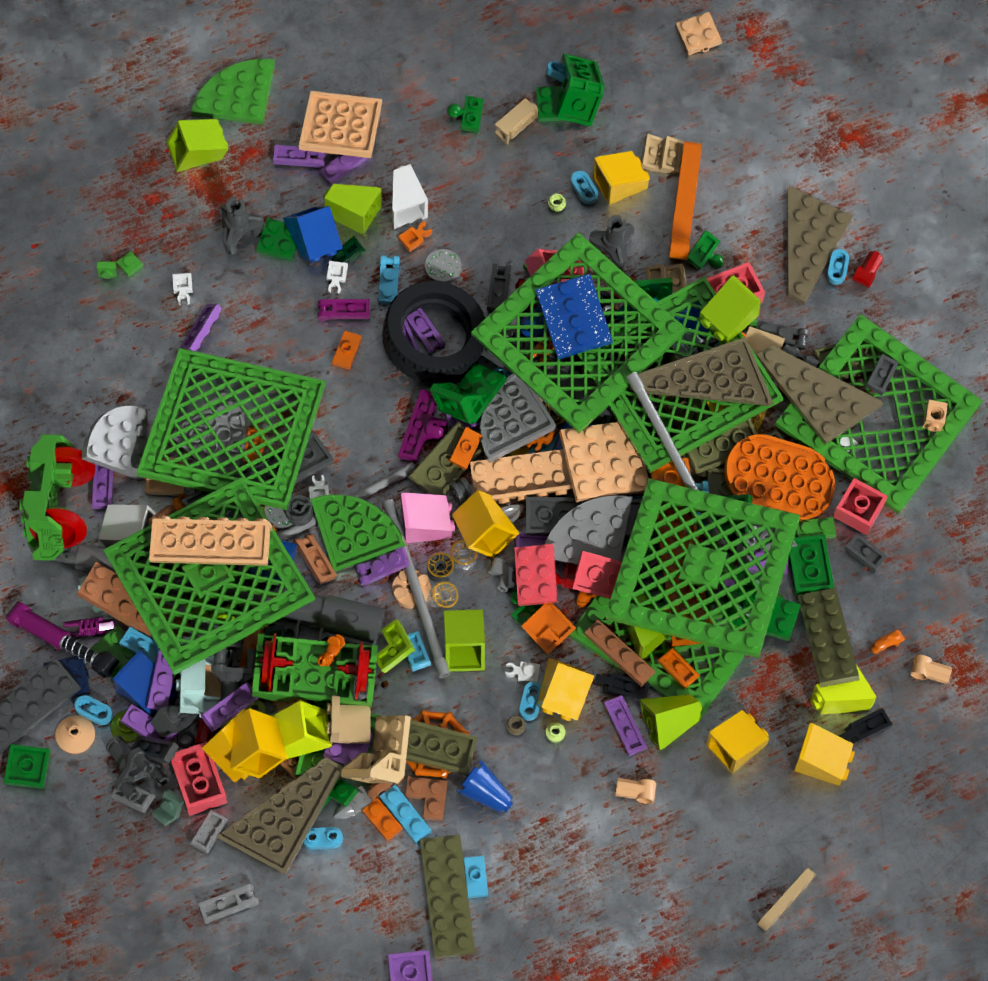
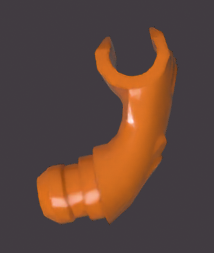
M895 630L875 640L870 650L873 654H878L889 646L897 647L905 638L899 630Z
M336 634L328 638V647L325 653L317 659L319 666H329L334 661L345 644V639L341 635Z

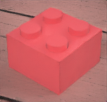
M854 478L836 507L833 517L867 535L885 506L888 496Z

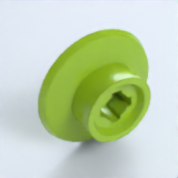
M125 709L118 712L112 718L110 730L115 739L116 736H121L127 743H132L136 741L140 734L120 722L127 710Z

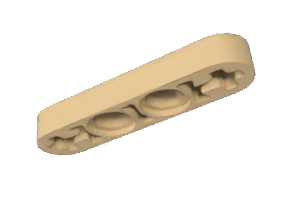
M807 868L762 917L757 925L764 931H767L807 887L816 874L810 868Z

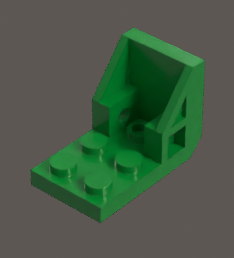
M563 53L561 61L566 76L561 86L557 118L592 126L605 86L597 61Z
M474 363L459 385L450 382L435 383L430 388V392L440 412L472 424L477 422L507 379L501 373Z
M744 571L737 575L739 582L747 578ZM751 582L742 586L746 593L754 589ZM739 589L731 593L734 599L742 595ZM756 594L749 597L752 603H754ZM777 597L766 635L790 641L801 604ZM746 600L737 604L740 610L749 606ZM733 606L727 609L728 616L737 613ZM751 612L744 615L747 621L749 620ZM740 617L732 621L733 625L736 626L744 624Z

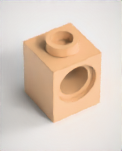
M929 400L925 407L922 428L933 432L941 431L945 424L948 403Z

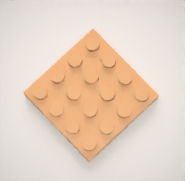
M311 91L300 137L299 150L371 158L382 99Z
M619 422L587 426L580 434L574 428L560 430L559 434L576 502L589 501L604 496H627L645 492L649 480L646 466Z

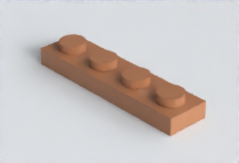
M599 620L585 631L584 635L641 687L655 674V670Z

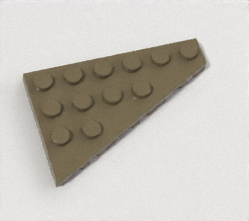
M789 186L787 190L788 297L805 304L828 264L832 252L836 250L849 227L853 216Z
M746 337L638 374L647 394L764 406L773 405Z
M773 345L757 354V358L767 373L824 445L871 415L884 404L881 400Z
M325 757L317 765L308 769L306 773L287 784L278 793L273 794L264 803L245 814L243 818L234 822L222 833H219L217 838L286 875L344 767Z

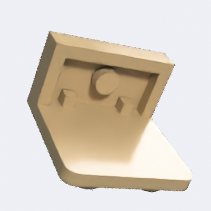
M332 696L331 703H327V715H330V721H327V734H330V743L368 744L370 742V707L340 705V696Z

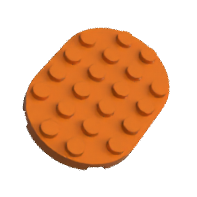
M756 434L742 439L733 446L725 461V479L733 495L749 494L753 496L752 504L800 515L799 521L813 519L824 512L832 502L835 493L833 471L830 470L825 462L826 459L821 454L809 447L773 436Z

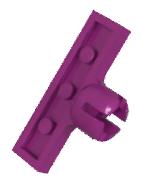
M420 390L398 453L399 459L417 462L425 440L441 441L445 436L443 434L448 432L446 419L433 417L437 405L430 391Z

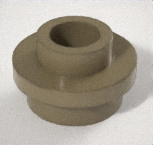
M520 716L510 717L506 722L507 731L512 735L522 734L526 729L525 720ZM516 723L519 724L520 727L515 729L512 727V725Z

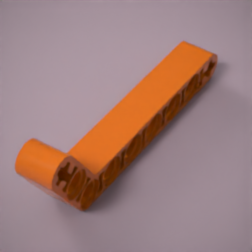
M684 141L669 258L688 260L702 143Z

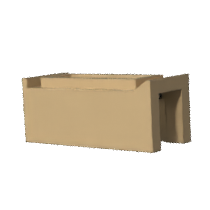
M525 98L495 124L497 130L494 134L508 145L509 139H513L530 123L538 119L537 106Z

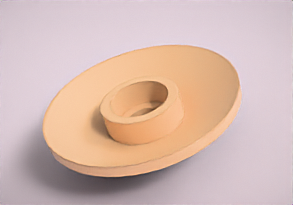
M69 716L57 726L55 732L56 742L67 753H82L92 746L95 740V728L90 720L82 716ZM78 730V733L76 735H72L71 731Z

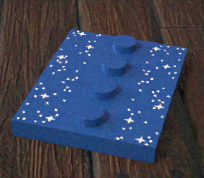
M590 274L536 289V295L557 359L613 344Z

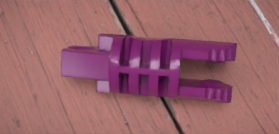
M102 616L64 621L63 627L79 626L80 631L69 632L72 638L105 634V630L115 628L114 619L104 620Z

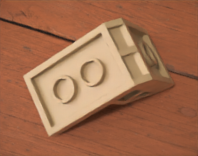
M406 715L376 716L372 754L360 753L342 768L341 777L365 783H399L405 774L411 717Z

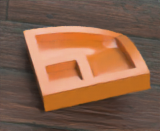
M553 603L543 604L521 625L547 655L576 629Z

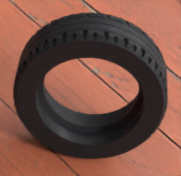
M442 281L416 283L403 289V291L395 296L391 305H389L382 330L383 346L392 364L403 374H406V376L431 384L452 382L465 376L473 364L477 363L478 359H480L484 346L471 335V331L485 319V316L477 301L460 287ZM419 308H435L446 311L457 318L466 331L465 344L460 351L449 356L435 357L423 354L413 348L403 334V324L406 317Z

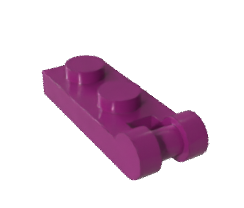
M321 299L317 302V307L319 308L317 319L320 321L328 319H370V299Z

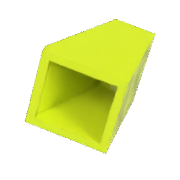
M857 666L859 681L821 688L818 683L814 687L810 702L812 707L819 711L820 715L868 712L872 709L876 695Z
M298 701L272 715V717L277 718L287 759L332 747L330 734H327V721H329L327 710Z

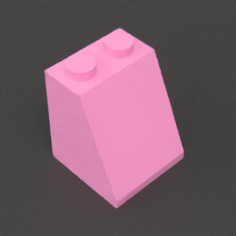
M401 493V513L406 543L452 538V531H455L454 520H450L449 515L452 514V503L448 502L446 495Z

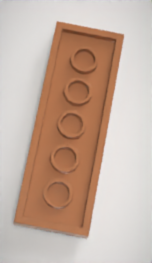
M96 562L76 595L154 640L117 574ZM154 598L157 605L159 606L161 600ZM166 603L164 606V608L172 610L173 608ZM163 614L168 622L170 615ZM175 616L173 623L181 625L183 618ZM189 619L186 624L187 627H191ZM172 629L173 633L177 637L179 630ZM184 632L182 637H187L188 632Z

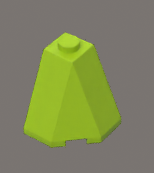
M691 694L640 699L643 722L647 724L649 731L652 732L649 734V737L659 750L664 749L701 720L700 712L702 711V705Z

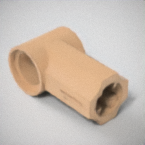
M916 655L910 675L919 680L931 679L948 684L952 667L933 662L928 656Z
M618 778L615 796L636 799V801L643 804H653L657 783L649 779L635 781Z

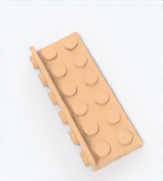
M563 449L502 457L490 463L488 459L470 462L474 493L477 490L491 495L495 502L498 501L499 504L510 503L511 499L526 501V497H548V494L564 496L567 495V492L573 491Z
M159 516L158 519H152L149 561L151 563L268 566L270 530H272V525L266 519L248 521L245 518H237L236 521H229L228 518L222 517L217 518V520L198 517L197 520H191L189 517L183 516L178 517V519Z

